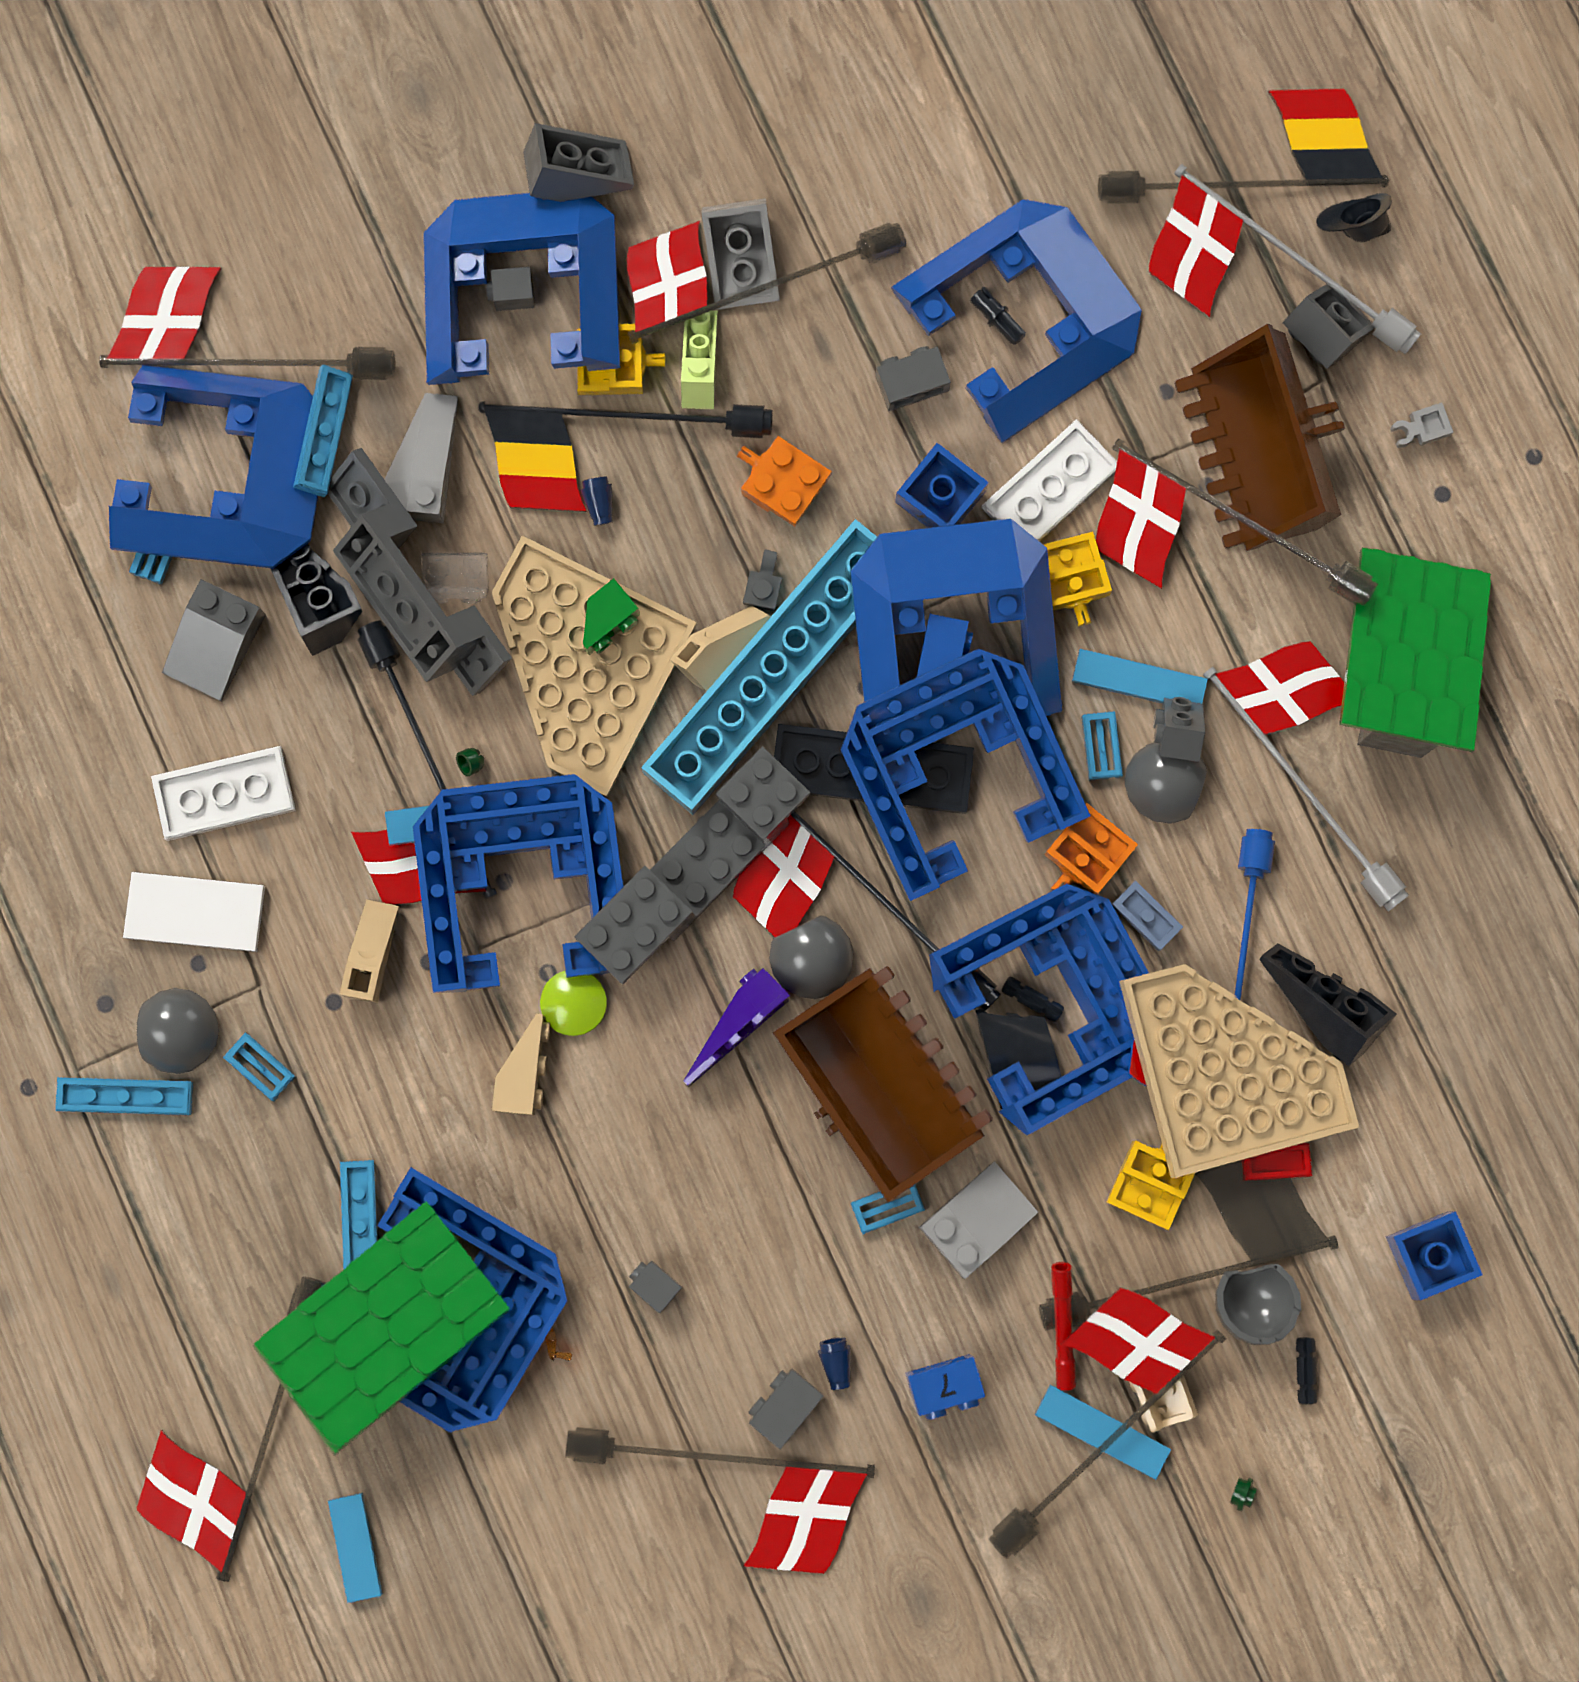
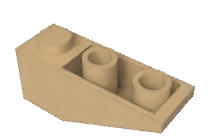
M750 606L690 635L669 660L693 684L707 692L770 619V616L754 606Z
M366 900L347 959L340 995L378 1004L399 906Z
M536 1014L495 1077L492 1111L535 1116V1109H541L543 1089H538L539 1075L545 1076L547 1056L541 1055L543 1042H549L550 1023L545 1022L543 1014Z

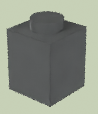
M530 267L491 270L492 281H487L486 291L487 299L494 302L496 311L535 308L533 278Z
M650 1261L648 1265L641 1262L629 1276L633 1280L629 1288L659 1314L682 1289L678 1282L653 1261Z

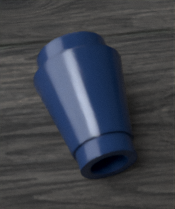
M607 476L583 480V489L580 491L594 526L612 523V484L608 483Z
M837 1337L821 1341L819 1343L820 1350L818 1355L831 1390H841L850 1387L851 1346L847 1345L846 1338Z

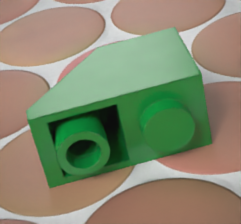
M614 578L588 598L583 646L588 655H591L594 651L597 654L603 652L612 644L611 638L619 631L626 633L638 623L639 608Z

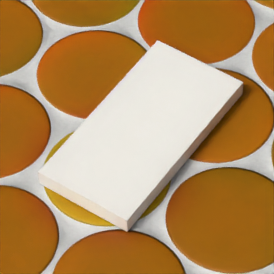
M1076 419L990 497L981 508L992 520L1011 518L1040 542L1115 474L1117 461Z
M281 746L151 776L163 835L166 841L296 811Z
M132 872L123 938L257 952L265 886Z

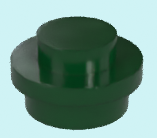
M1239 1478L1233 1491L1230 1503L1236 1505L1237 1510L1241 1512L1245 1506L1251 1508L1256 1497L1258 1488L1252 1486L1254 1479L1248 1478V1480Z

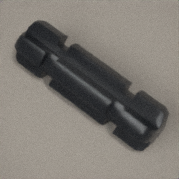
M1014 977L1006 979L1001 989L1002 993L1011 998L1013 996L1016 997V1001L1039 1014L1041 1012L1044 1013V1017L1053 1022L1059 1020L1064 1011V1007L1054 1000L1052 1002L1048 1001L1049 998L1028 985H1020L1021 981Z
M1300 1337L1296 1339V1352H1299V1357H1296L1297 1384L1300 1385V1389H1297L1298 1402L1306 1405L1316 1404L1317 1390L1314 1389V1385H1317L1316 1357H1313V1352H1316V1343L1314 1338Z

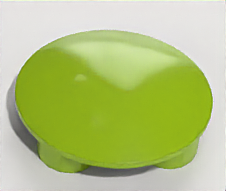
M565 971L554 975L546 983L540 998V1008L545 1016V1021L550 1023V1027L555 1031L568 1036L583 1035L593 1030L603 1020L607 1006L605 990L598 979L593 975L566 978Z

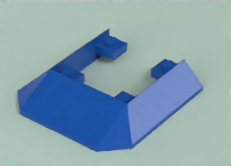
M530 193L454 200L424 232L427 384L460 382V377L489 375V344L487 340L459 341L458 286L487 284L486 254L543 248H548V273L551 278L579 275L581 331L550 333L551 364L553 368L586 366L588 371L620 368L614 214L593 197L559 202L530 196Z
M1022 199L891 287V290L909 314H913L928 336L955 319V313L941 293L990 260L1007 283L1035 266L1069 313L1068 317L1048 329L1045 333V336L1058 352L1060 358L1012 390L1008 389L993 367L966 384V390L983 412L984 420L1001 443L1133 356L1142 311L1068 207Z
M142 365L131 382L133 393L128 415L130 423L163 426L167 401L229 408L225 427L227 434L254 437L245 493L214 491L210 517L148 510L152 490L150 483L117 479L113 504L109 506L110 549L274 569L310 543L318 495L293 488L313 395L305 385L295 382Z
M1011 518L881 533L876 537L850 570L864 702L900 685L895 635L926 631L924 599L987 592L990 623L1020 620L1024 667L1045 715L1048 716L1062 711L1047 547Z
M976 649L867 700L856 707L841 747V752L909 901L939 888L940 884L968 872L954 840L926 853L924 852L899 797L900 794L927 782L914 751L973 724L987 753L1012 741L1016 742L1041 797L1013 811L1026 842L1029 843L1057 829H1065L1090 817V813L1022 664L981 649Z
M575 774L441 790L413 825L433 993L466 992L468 990L500 987L496 952L462 956L455 892L488 887L484 857L550 849L554 880L586 876L591 919L623 888L612 802ZM581 943L562 944L566 978L610 973Z
M1065 884L929 955L934 992L940 991L954 1019L986 1002L971 972L1020 947L1035 976L1055 965L1058 966L1089 1023L1068 1034L1083 1065L1034 1091L1019 1062L987 1079L1003 1108L998 1112L1025 1135L1037 1131L1132 1078L1128 1074L1133 1032L1119 981L1148 974L1149 972L1110 900L1069 884Z
M410 1167L395 1192L394 1199L377 1226L388 1232L427 1201L450 1231L481 1249L474 1263L510 1308L509 1312L400 1401L403 1405L446 1431L453 1432L498 1419L568 1300L556 1253Z

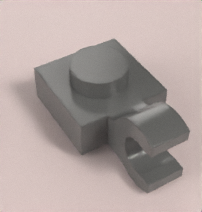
M764 549L760 573L750 571L743 604L775 611L782 577L773 576L778 556L777 552Z

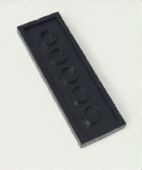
M778 724L774 758L807 788L812 796L864 802L841 752L847 732ZM930 743L914 751L927 782L900 794L899 797L903 806L966 814L974 747Z

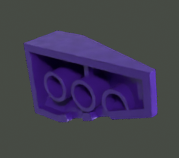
M764 968L758 973L755 969H752L739 981L742 987L737 990L683 1080L688 1087L789 1002L790 995Z

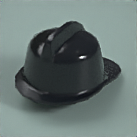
M1377 193L1365 198L1334 204L1324 209L1316 219L1317 227L1328 232L1343 231L1347 237L1356 242H1366L1385 235L1391 231V224L1387 214L1392 204L1391 196L1386 193Z

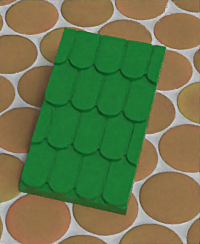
M1362 547L1359 557L1339 723L1342 726L1360 729L1357 745L1419 758L1424 757L1438 745L1468 752L1474 751L1488 620L1487 611L1491 586L1490 573L1477 569L1451 566L1442 562L1422 560L1413 556L1388 553L1380 549Z
M426 1201L385 1233L380 1240L349 1263L344 1270L299 1304L294 1311L263 1334L253 1344V1347L335 1456L509 1312L510 1308Z

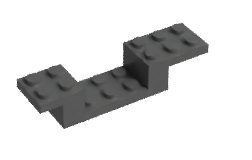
M362 448L353 450L332 476L328 489V495L351 526L349 531L333 549V552L426 682L454 670L472 696L481 693L512 657L475 605L448 617L445 615L399 550L417 528V524Z
M762 746L716 793L718 801L650 870L644 866L574 938L623 985L669 938L674 942L789 825L788 817L811 795L810 791Z

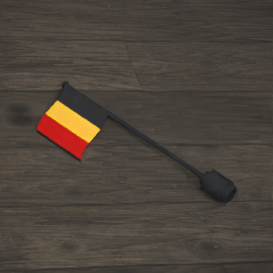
M485 401L480 402L478 405L479 412L486 414L495 442L499 480L504 497L510 508L587 512L578 489L573 447L562 415L726 423V430H731L732 437L763 438L764 435L771 436L773 410L765 409V406L733 404V410H727L726 417L485 404Z

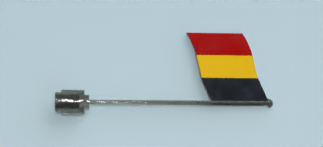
M1345 89L1268 90V94L1273 99L1281 115L1291 153L1305 180L1202 182L1208 188L1381 184L1382 188L1389 184V178L1386 175H1381L1368 149L1358 112ZM1138 170L1107 171L1106 174H1100L1098 177L1099 201H1106L1107 204L1139 203L1140 197L1145 196L1146 190L1178 189L1179 183H1146L1145 177H1140Z

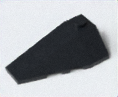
M307 544L274 569H270L302 640L311 655L314 656L343 642L363 611L350 583L337 574L331 565L320 558Z
M1278 943L1259 959L1320 1043L1336 1059L1343 1061L1347 1066H1350L1367 1051L1397 1015V1013L1370 992L1362 988L1358 992L1341 984L1342 977L1334 973L1330 977L1317 971L1312 961Z

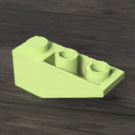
M701 310L685 316L681 373L682 408L714 409L717 311Z

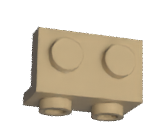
M1182 1370L1157 1394L1129 1382L1131 1389L1134 1393H1137L1141 1403L1140 1414L1142 1420L1146 1425H1149L1152 1433L1159 1431L1163 1427L1198 1416Z

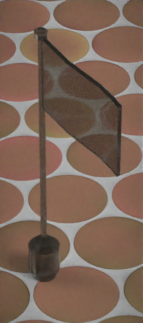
M1242 1160L1196 1172L1195 1175L1210 1192L1229 1232L1250 1258V1261L1134 1290V1292L1146 1295L1223 1275L1225 1272L1239 1271L1327 1247L1333 1250L1339 1247L1335 1235L1327 1238L1308 1213L1291 1178L1244 1181ZM1078 1291L1073 1292L1071 1296L1072 1328L1080 1326L1086 1320V1317L1091 1315L1090 1309L1100 1307L1109 1297L1088 1302L1086 1296L1080 1297ZM1054 1297L1046 1299V1303L1039 1304V1312L1045 1331L1053 1329L1055 1332Z

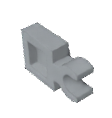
M1443 403L1412 412L1409 415L1411 423L1400 420L1395 422L1390 428L1391 432L1403 430L1406 434V438L1397 441V448L1406 447L1416 437L1421 446L1451 436L1453 433Z

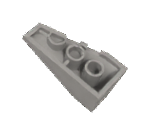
M425 393L384 479L414 521L444 523L458 396Z

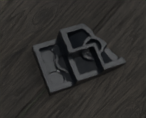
M984 1009L975 1010L992 1076L1019 1062L1034 1091L1061 1077L1045 1017L1031 1015L1023 1017L1016 1013L1008 1012L1004 1016L988 1014Z

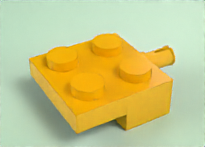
M619 324L620 368L588 371L586 366L577 367L578 395L643 394V375L646 367H665V353L646 354L642 345V333L635 335V324Z
M1089 532L1043 544L1047 547L1053 611L1062 608H1074L1078 627L1084 626V624H1091L1092 621L1090 620L1086 605L1093 600L1108 597L1112 592L1104 560H1101L1094 533Z
M1136 1140L1132 1141L1106 1203L1165 1230H1169L1195 1173L1171 1178L1162 1144L1160 1148H1151Z

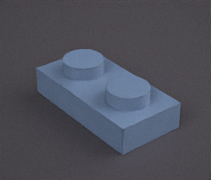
M1136 880L1112 904L1113 908L1158 951L1183 928Z

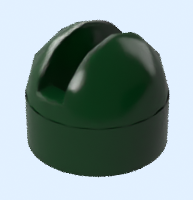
M467 748L456 754L457 765L465 776L469 777L479 772L484 766L485 758L483 755L479 756L480 751L478 749Z

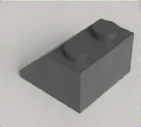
M1328 284L1308 295L1282 322L1288 328L1290 336L1296 341L1301 342L1310 351L1313 360L1323 365L1326 369L1340 361L1375 329L1371 325L1372 322L1356 305Z

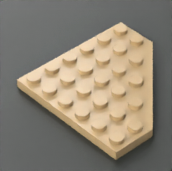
M521 536L492 591V595L548 769L562 776L575 774L607 798L675 668V665L669 659L689 636L693 634L697 622L619 584L639 608L638 623L626 633L619 631L611 638L612 644L603 652L597 654L594 651L591 655H588L583 646L588 598L611 579Z
M1183 964L1119 981L1171 1178L1181 1177L1359 1128L1341 1061L1331 1055H1326L1315 1048L1311 1042L1295 1032L1283 1028L1275 1023L1274 1019L1255 1007H1250L1235 998L1236 995L1215 982L1208 981L1188 965Z

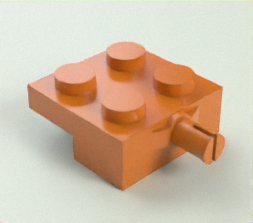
M780 436L776 437L769 449L762 453L761 456L748 449L745 445L737 455L738 458L752 466L751 475L741 487V494L765 511H772L794 527H796L832 475L831 470Z
M1086 803L1085 805L1090 813V817L1065 828L1044 854L1063 873L1051 887V890L1059 888L1062 883L1064 885H1071L1074 882L1082 885L1089 892L1098 894L1138 844Z

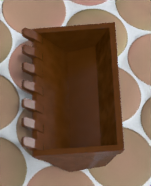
M1266 324L1192 367L1193 375L1176 380L1175 387L1178 393L1197 389L1200 401L1183 407L1185 418L1189 419L1205 414L1208 423L1207 427L1191 432L1192 443L1196 445L1213 440L1215 446V453L1199 458L1200 469L1207 470L1221 466L1224 478L1206 485L1208 495L1215 496L1229 492L1232 502L1230 505L1216 509L1214 511L1215 519L1217 522L1236 518L1240 530L1222 537L1225 548L1244 544L1246 551H1250L1269 543L1316 531L1341 515L1318 438L1341 432L1345 429L1342 421H1335L1316 427L1313 420L1318 417L1334 414L1339 410L1338 403L1331 402L1308 408L1284 332L1274 329L1270 324Z
M888 966L876 974L869 968L772 1033L823 1106L814 1112L816 1118H824L829 1115L833 1121L828 1126V1129L825 1130L829 1137L840 1131L886 1201L890 1202L983 1138L985 1135L981 1128L990 1123L993 1118L986 1109L972 1118L964 1104L976 1097L975 1091L968 1085L958 1093H955L948 1080L960 1072L955 1062H950L939 1069L931 1057L941 1051L943 1045L938 1038L932 1039L924 1046L915 1033L925 1027L927 1022L921 1014L916 1015L908 1022L905 1020L899 1009L909 1003L911 998L905 990L890 998L883 988V985L894 978V973Z

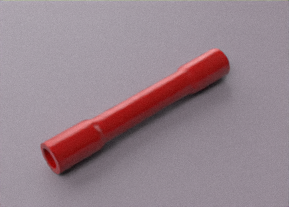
M1057 1262L1051 1266L1056 1332V1387L1060 1390L1068 1391L1076 1387V1363L1073 1348L1064 1346L1061 1343L1073 1332L1071 1296L1073 1294L1072 1266L1067 1262Z

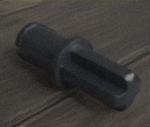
M982 287L981 290L979 289L972 296L970 302L987 318L988 325H994L1011 344L1016 345L1024 338L1026 333L1007 313L1009 308L1002 306L986 287Z

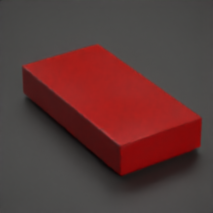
M1301 1143L1243 1159V1180L1257 1181L1312 1177L1309 1143Z

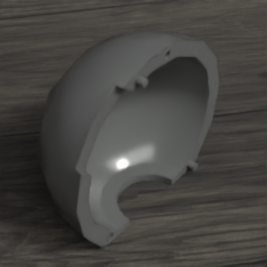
M1159 743L1147 744L1133 755L1126 767L1124 784L1128 798L1140 814L1152 821L1171 824L1187 820L1192 815L1199 800L1206 779L1207 767L1201 757L1199 762L1159 756Z
M820 915L801 926L773 938L769 961L773 976L783 989L785 988L798 997L815 1000L830 995L845 984L852 972L854 953L850 938L842 927L826 916Z
M173 988L160 991L145 1001L140 1007L137 1019L139 1053L145 1062L161 1072L181 1074L193 1071L208 1059L217 1045L219 1026L216 1013L206 999L191 990Z
M1278 1264L1265 1265L1248 1271L1235 1270L1225 1272L1220 1279L1215 1293L1216 1312L1223 1327L1236 1339L1251 1345H1269L1285 1339L1287 1334L1295 1327L1299 1312L1301 1311V1296L1293 1277Z

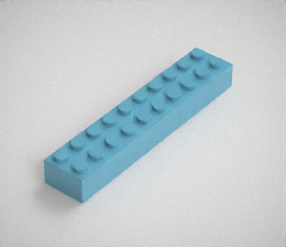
M855 519L641 767L646 777L690 814L694 815L856 626L850 570L877 537L858 520Z

